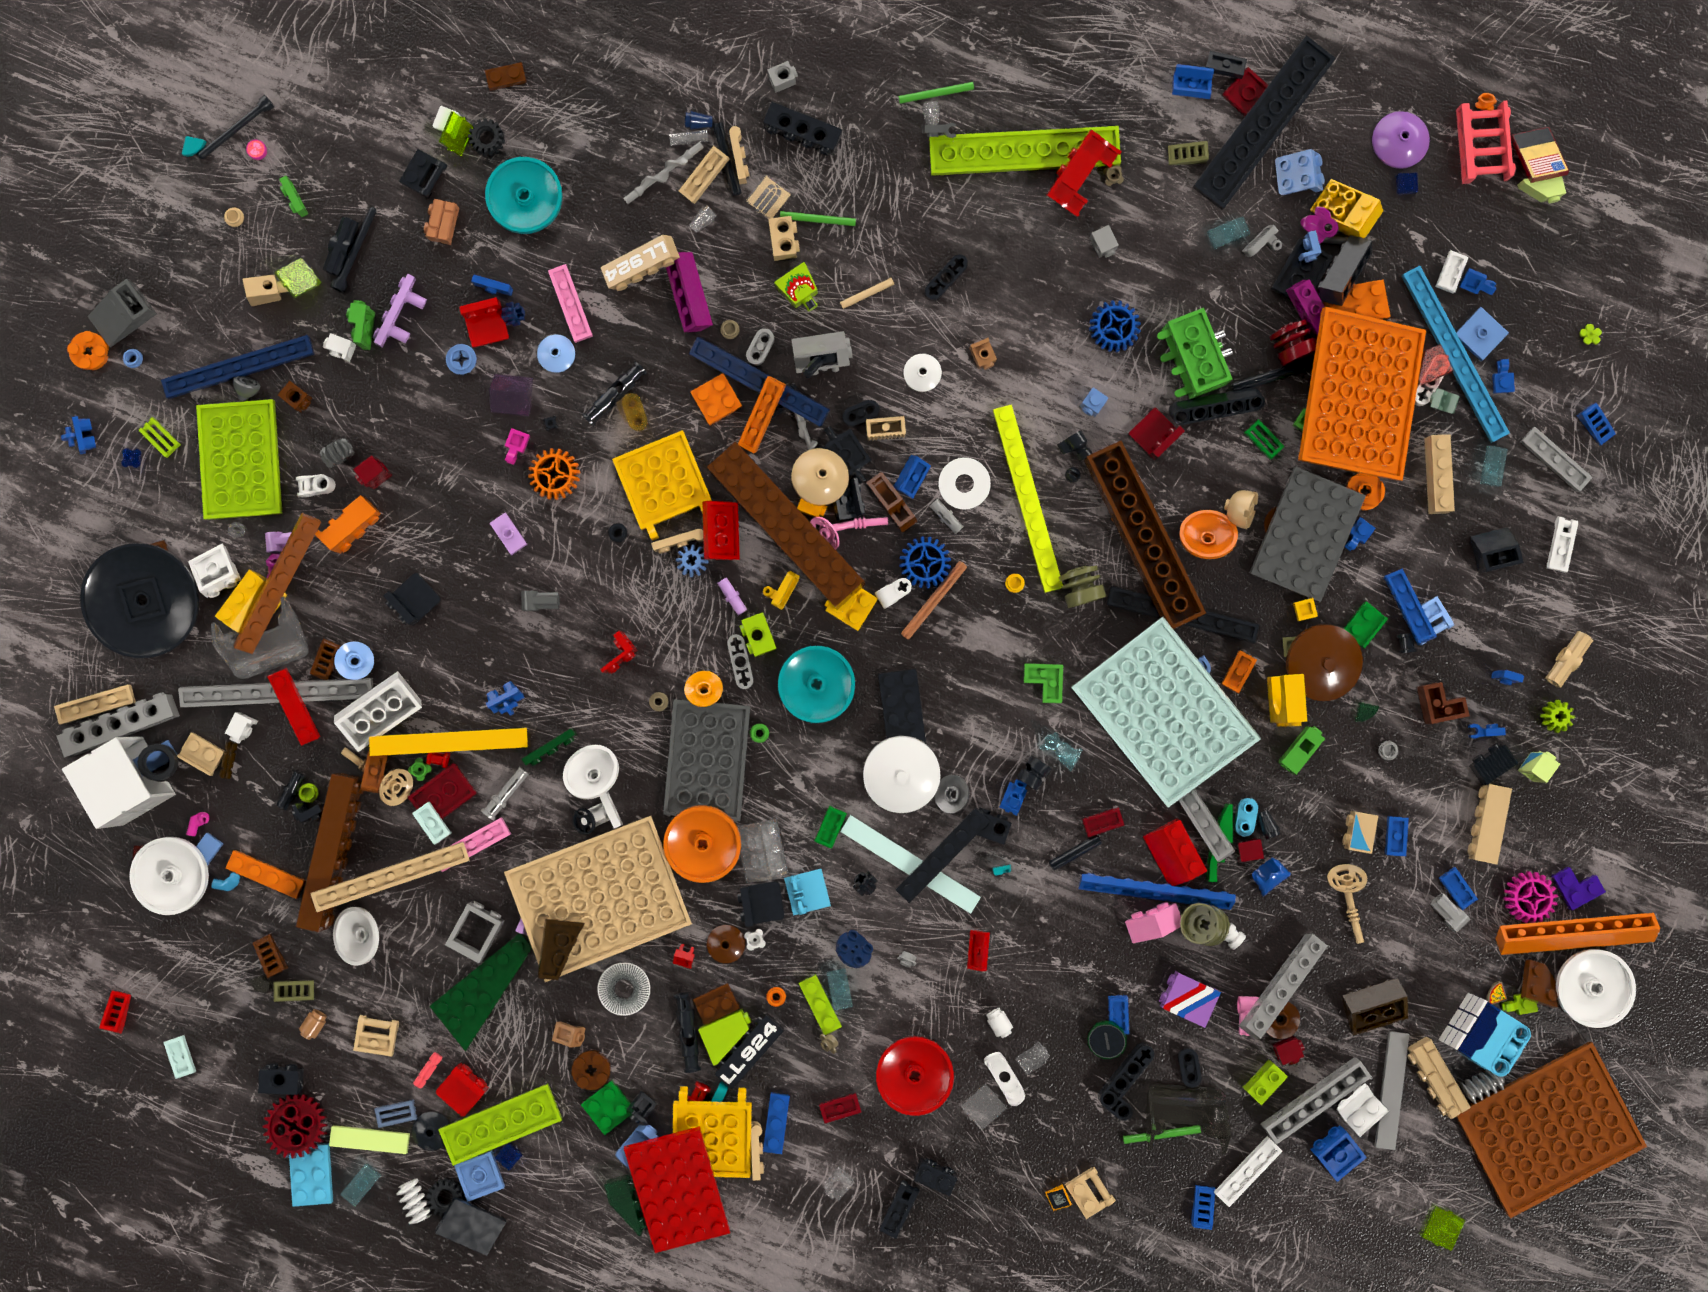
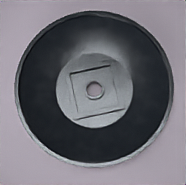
M130 543L112 548L94 561L83 579L80 603L82 614L89 630L104 646L127 657L151 658L173 650L188 637L197 620L199 594L192 574L174 554L155 545ZM142 594L147 597L146 605L139 603V595Z

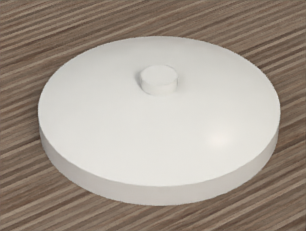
M895 736L885 739L877 744L867 756L863 770L865 788L871 799L888 811L908 813L918 810L934 797L940 783L938 760L933 751L916 738Z
M163 837L147 843L135 855L130 868V884L135 897L145 908L157 914L174 915L187 911L200 901L208 885L209 873L204 856L195 845L178 837Z
M1587 949L1572 955L1562 965L1556 980V992L1561 1008L1571 1019L1588 1027L1603 1028L1616 1024L1628 1014L1635 1000L1636 984L1631 969L1620 957L1605 950Z

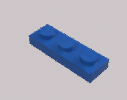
M773 1092L770 1094L763 1152L782 1154L790 1099L788 1094Z

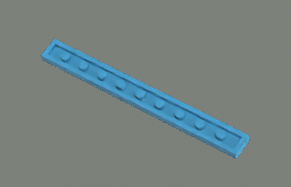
M1421 266L1404 273L1401 277L1443 355L1447 356L1450 368L1490 443L1510 433Z

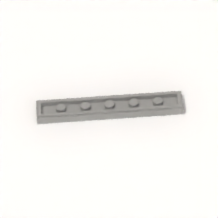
M1388 1031L1380 1102L1389 1112L1377 1122L1374 1144L1376 1148L1396 1149L1409 1042L1408 1033Z

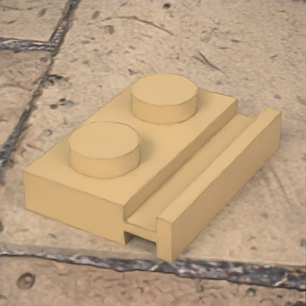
M190 733L177 757L207 775L213 776V772L220 764L226 751L199 735Z

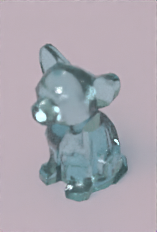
M1057 732L1049 734L1045 738L1044 744L1040 745L1042 750H1054L1060 762L1069 771H1072L1082 752L1081 748L1074 749L1068 743L1060 741Z

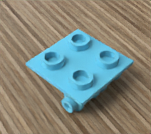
M822 869L784 878L793 915H802L809 911L831 906Z

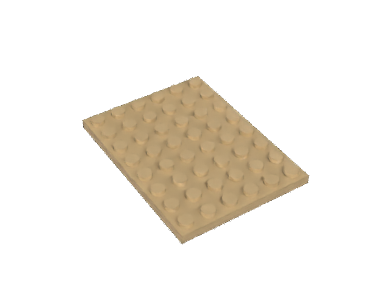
M651 816L504 872L538 964L540 961L545 919L585 923L560 976L692 924Z

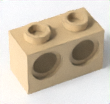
M791 216L769 219L774 261L797 258L796 252H800L799 241L794 240V233H797L796 221L792 222ZM782 225H785L789 229L788 231L782 233L778 230V228ZM783 244H789L791 246V249L789 251H783L781 250V246Z

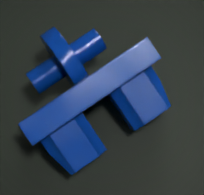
M78 416L72 417L75 433H72L71 427H66V434L61 435V440L68 441L69 447L75 446L74 440L77 439L80 454H86V450L96 448L94 436L82 437V432L92 430L90 419H78Z
M510 681L503 685L504 694L499 695L496 690L487 693L488 702H486V705L493 713L498 711L500 714L508 712L511 716L514 714L513 708L518 706L517 701L525 698L523 693Z
M1018 779L1014 783L1010 782L999 808L1005 809L1008 813L1012 812L1017 816L1027 792L1025 789L1027 784Z

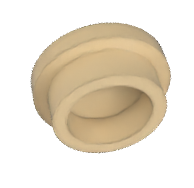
M230 208L225 212L224 219L229 226L238 227L244 221V214L238 208Z

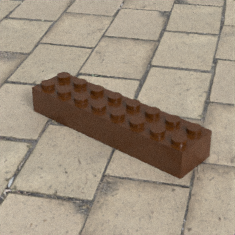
M344 773L331 774L297 919V928L321 932L332 926L335 916L332 915L334 907L316 912L311 893L343 882L341 875L348 862L346 854L352 845L350 836L351 832H354L356 828V820L354 819L361 806L359 801L360 794L364 792L360 790L362 777Z

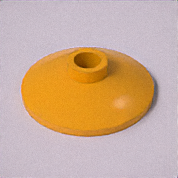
M699 671L688 678L684 691L686 698L691 704L698 707H708L720 699L723 685L716 674L710 671ZM704 689L708 690V692L705 694L701 693V691Z

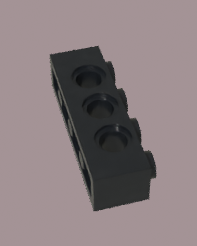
M771 102L763 121L764 129L772 135L780 134L784 139L790 142H794V140L800 142L803 147L808 149L813 147L826 156H829V154L835 155L842 137V129L774 102ZM786 120L790 124L786 127H782L780 125V122ZM804 127L807 129V132L800 134L797 130ZM822 134L825 138L822 141H818L815 139V136Z

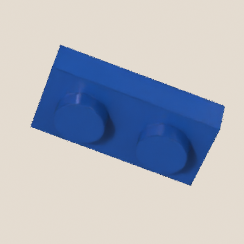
M1387 816L1385 855L1406 857L1409 818Z

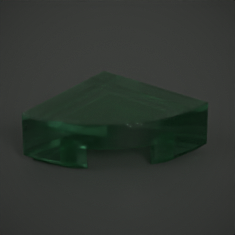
M1359 702L1355 721L1362 722L1370 719L1377 713L1379 706Z

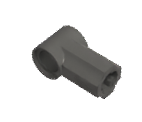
M521 591V611L559 609L560 597L558 592L538 593V591Z

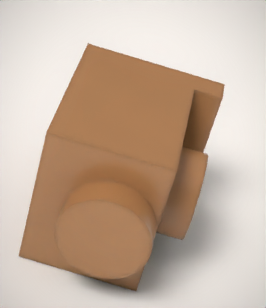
M989 338L970 345L969 349L978 369L983 368L987 370L994 366L997 358ZM986 351L988 356L982 357L981 352Z

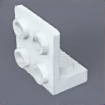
M1366 1083L1354 1089L1353 1094L1348 1099H1343L1337 1108L1343 1120L1359 1137L1389 1112L1373 1095Z

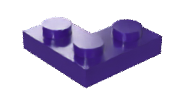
M1566 867L1551 876L1569 910L1572 911L1606 892L1597 875H1592L1578 882L1570 867Z

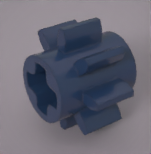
M509 302L506 303L505 308L501 309L502 319L507 325L517 326L520 325V321L525 320V311L520 306V303L514 304Z

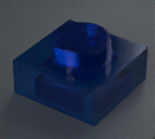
M1398 173L1396 175L1397 194H1416L1418 192L1417 173Z
M509 1142L496 1155L495 1159L509 1171L523 1154Z

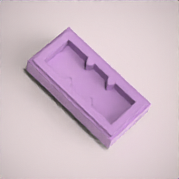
M507 513L490 522V525L511 555L528 545Z

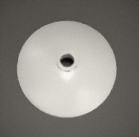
M589 745L579 749L569 758L563 771L565 787L572 795L580 799H594L605 794L614 785L618 777V760L610 749L601 745Z
M350 907L343 910L337 917L333 929V941L339 956L346 963L355 966L366 964L374 957L379 944V930L376 921L367 910L361 907Z

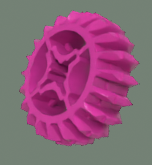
M1526 871L1525 875L1519 873V879L1512 877L1514 883H1507L1510 890H1504L1508 897L1503 898L1505 901H1509L1505 907L1508 909L1512 908L1509 912L1510 915H1515L1516 920L1522 919L1524 923H1528V921L1536 923V920L1543 922V917L1550 918L1548 911L1555 912L1551 907L1552 905H1557L1553 898L1558 897L1557 894L1552 893L1556 890L1555 887L1550 886L1552 881L1546 880L1545 875L1540 876L1538 872L1532 874L1530 871ZM1534 882L1541 887L1543 894L1537 892ZM1524 885L1523 892L1521 894H1518L1519 890ZM1532 895L1538 896V897H1533V898H1531L1530 900L1524 899V898H1528V897H1530V896H1532ZM1518 901L1524 902L1528 913L1520 908ZM1543 901L1542 905L1538 909L1539 902Z

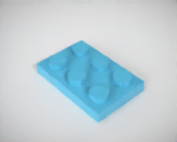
M329 1143L317 1144L318 1149L311 1147L312 1153L307 1154L304 1151V1157H299L297 1153L296 1158H291L290 1153L292 1206L331 1204L333 1202Z

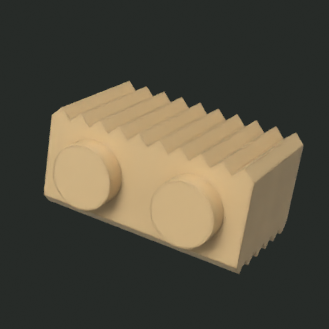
M905 417L866 419L867 440L904 438L906 435Z

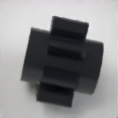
M869 871L867 873L862 872L854 878L855 885H853V888L861 896L864 894L870 895L875 891L876 885L874 883L878 880Z

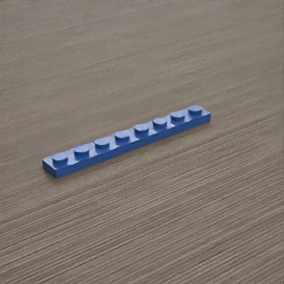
M1091 873L1082 874L1079 881L1080 890L1191 905L1203 903L1228 910L1232 909L1236 898L1235 894H1229L1225 891L1191 889L1188 886L1175 887L1170 884H1153L1150 881L1138 882L1132 879H1116L1112 876L1101 877Z

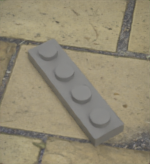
M1533 427L1520 441L1576 492H1580L1593 478L1536 427Z
M1195 788L1179 799L1182 807L1218 862L1235 852Z

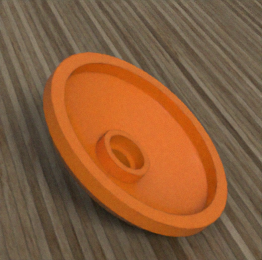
M1201 510L1185 518L1181 524L1179 536L1183 547L1192 555L1203 559H1216L1227 555L1234 549L1238 539V530L1236 525L1229 521L1227 515L1214 510Z

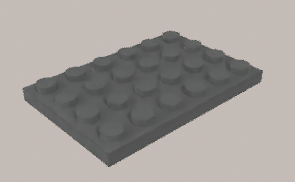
M1294 467L1249 573L1321 602L1366 495L1301 468Z
M674 699L663 815L676 816L687 808L706 805L722 810L733 821H741L751 706L715 703L708 707H698L689 701Z

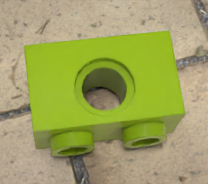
M763 612L741 620L743 625H740L743 637L746 635L748 637L749 643L746 645L750 654H754L757 657L777 649ZM756 630H760L763 633V637L759 641H755L752 638V633Z
M1268 1060L1243 1088L1262 1105L1288 1076L1272 1061Z

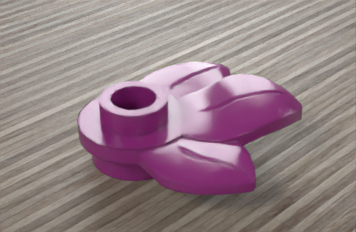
M1317 206L1315 215L1306 216L1300 221L1302 227L1307 232L1316 230L1319 244L1325 238L1333 237L1338 232V223L1331 218L1330 212L1324 207ZM1327 224L1332 225V229L1330 231L1325 230V226Z

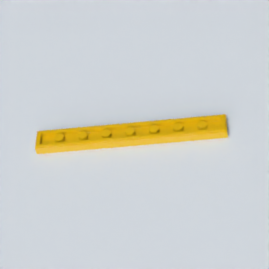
M527 728L370 736V756L528 747Z

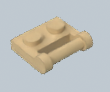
M360 1015L353 1051L393 1056L399 1021H383ZM365 1026L390 1029L389 1035L364 1031Z
M1091 1167L1065 1184L1086 1219L1116 1201L1100 1180L1095 1167ZM1091 1178L1103 1200L1098 1202L1085 1180Z

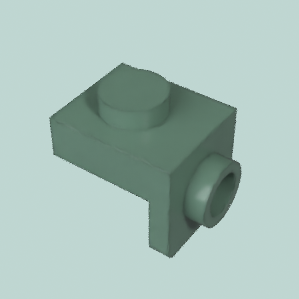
M1437 388L1436 392H1433L1430 397V407L1453 414L1460 397Z

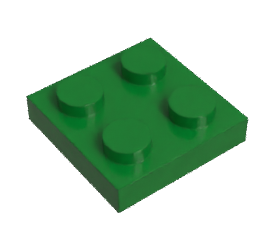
M613 1080L609 1081L581 1104L604 1136L631 1115L627 1110L631 1103Z

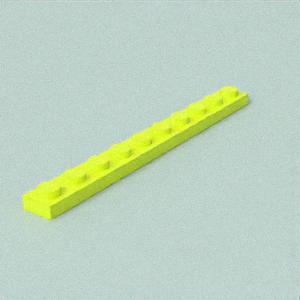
M1012 404L993 409L1044 593L1061 589L1063 584L1058 578L1060 573Z

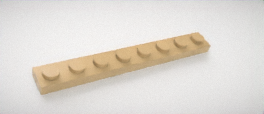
M463 841L312 892L311 897L316 912H320L470 861Z

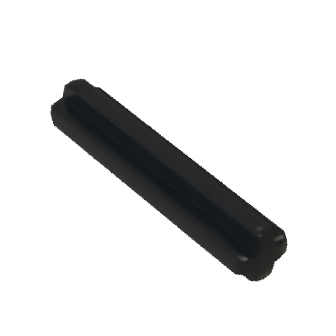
M1094 835L1049 861V864L1053 870H1057L1101 845L1102 841L1098 835Z

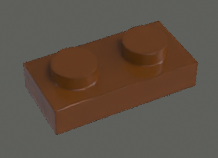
M522 62L485 70L490 91L527 83Z

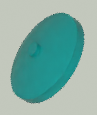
M516 157L503 162L492 172L486 184L485 199L490 214L500 226L514 233L530 234L546 228L555 220L561 209L563 193L557 175L547 164L531 157Z
M824 646L805 647L792 654L782 666L778 679L779 695L784 706L795 717L811 723L827 722L841 715L851 703L855 691L854 673L848 661L837 651Z

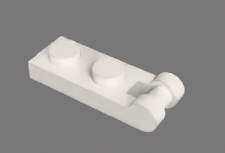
M1559 516L1556 518L1547 569L1564 573L1568 572L1578 521L1572 519L1568 521ZM1564 527L1568 528V533L1563 532Z

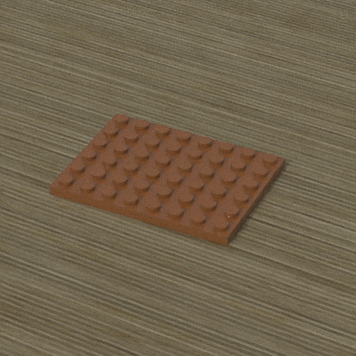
M1590 1041L1505 1085L1504 1090L1499 1088L1496 1094L1492 1092L1490 1097L1486 1095L1482 1101L1478 1099L1476 1104L1470 1103V1109L1456 1116L1509 1218L1528 1210L1647 1147L1593 1042Z

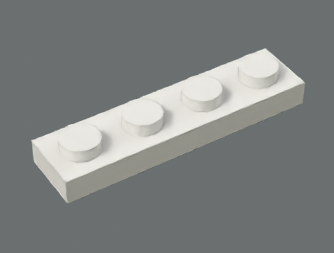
M1266 1136L1214 1193L1230 1207L1281 1154L1282 1150Z

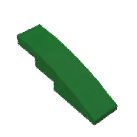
M1225 804L1217 823L1228 841L1233 843V804ZM1210 849L1207 858L1206 880L1217 882L1218 861Z

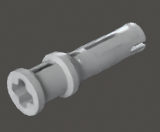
M519 767L500 792L491 797L492 800L485 808L481 809V812L494 821L498 812L506 807V801L529 774Z

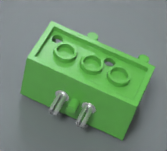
M1204 308L1168 321L1162 331L1157 334L1159 340L1166 339L1170 352L1163 354L1160 360L1167 362L1174 359L1176 367L1171 372L1173 375L1180 374L1185 386L1175 391L1174 394L1178 398L1188 394L1189 399H1193L1224 387L1232 380L1224 357L1232 355L1233 351H1231V348L1221 351V348H1223L1222 343L1217 342V340L1226 335L1223 330L1214 334Z

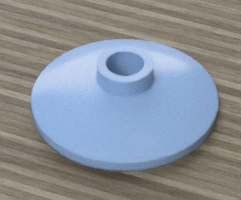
M550 335L539 344L537 358L541 366L547 371L554 373L563 372L573 364L575 348L568 338L562 335ZM554 349L558 350L557 355H552Z
M348 642L342 645L336 652L334 659L335 667L339 674L347 679H362L371 672L374 665V656L370 648L361 642ZM357 658L358 664H351V660Z

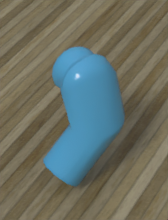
M233 872L224 881L214 879L212 888L231 891L239 884L240 875Z

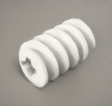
M418 1179L402 1184L398 1187L400 1190L396 1193V1195L404 1196L399 1201L400 1203H407L402 1209L410 1210L405 1216L413 1217L408 1222L409 1224L421 1222L432 1215L428 1214L431 1211L429 1207H425L427 1200H421L425 1194L418 1193L422 1187L415 1186L419 1181Z

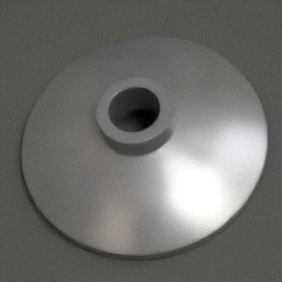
M957 775L943 777L934 795L937 806L946 813L961 811L969 800V787L966 781Z

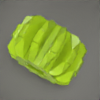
M1555 700L1554 703L1548 702V707L1542 708L1545 714H1541L1540 717L1545 718V720L1541 724L1548 725L1547 730H1554L1555 733H1560L1561 730L1567 731V726L1573 725L1570 719H1574L1575 716L1570 715V713L1574 709L1567 708L1568 703H1561L1560 700ZM1556 714H1559V719L1555 718Z

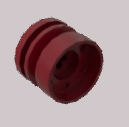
M1306 319L1289 323L1269 337L1271 342L1280 339L1278 343L1273 345L1274 349L1284 347V350L1278 354L1283 367L1315 353L1316 339H1305V336L1312 331L1311 328L1301 330L1308 325Z

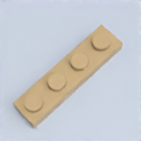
M125 685L56 705L54 708L59 725H63L135 704L136 701L132 686Z

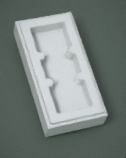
M1452 250L1449 251L1435 287L1455 293L1468 257Z

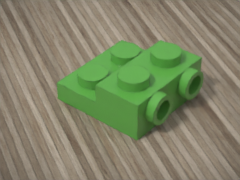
M354 300L346 313L348 322L355 327L352 329L351 338L360 348L370 350L375 312L370 309V306L365 305V302Z

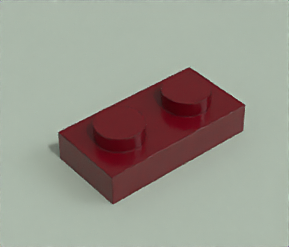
M856 1092L819 1103L824 1124L862 1113Z

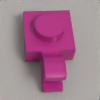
M511 428L505 443V447L509 448L505 458L507 463L514 465L518 452L524 454L530 438L529 434Z

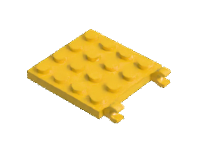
M683 430L612 459L641 530L647 529L652 541L659 538L654 525L697 507H700L703 514L702 502L712 501Z
M680 1086L679 1101L673 1102V1133L700 1126L715 1177L750 1178L752 1103L746 1102V1088H738V1102L687 1101L688 1087Z

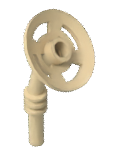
M345 747L341 754L359 766L358 769H362V772H364L366 759L362 760ZM395 769L386 776L383 775L379 788L381 800L389 806H396L404 802L412 791L413 779L411 774L404 769ZM399 773L403 774V775L405 776V779H406V780H404V779H403L401 776H399L398 774H399ZM402 787H405L403 793L397 798L396 794L400 792ZM383 793L389 796L390 800L386 799Z
M1342 864L1335 866L1328 873V883L1335 890L1344 892L1348 909L1346 913L1349 914L1347 917L1350 918L1348 921L1351 922L1356 943H1363L1364 939L1359 924L1360 917H1357L1359 913H1356L1358 909H1355L1352 893L1366 886L1367 875L1364 870L1355 865ZM1349 871V874L1337 875L1339 872ZM1356 874H1358L1361 877L1362 882H1359V878L1356 876Z

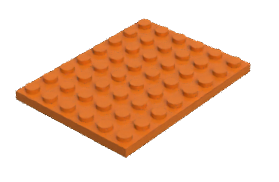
M1322 308L1299 461L1403 481L1426 330L1334 308Z

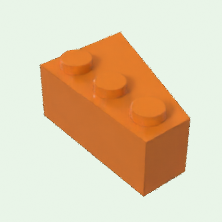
M362 495L342 510L343 513L336 520L332 518L328 522L330 526L323 532L319 530L316 532L315 535L331 551L340 554L342 552L345 553L351 548V543L355 539H359L365 534V529L369 525L372 526L379 520L378 516L381 513Z

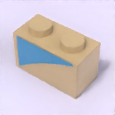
M1350 811V815L1348 814L1346 818L1347 834L1345 833L1343 836L1344 849L1372 854L1378 816Z

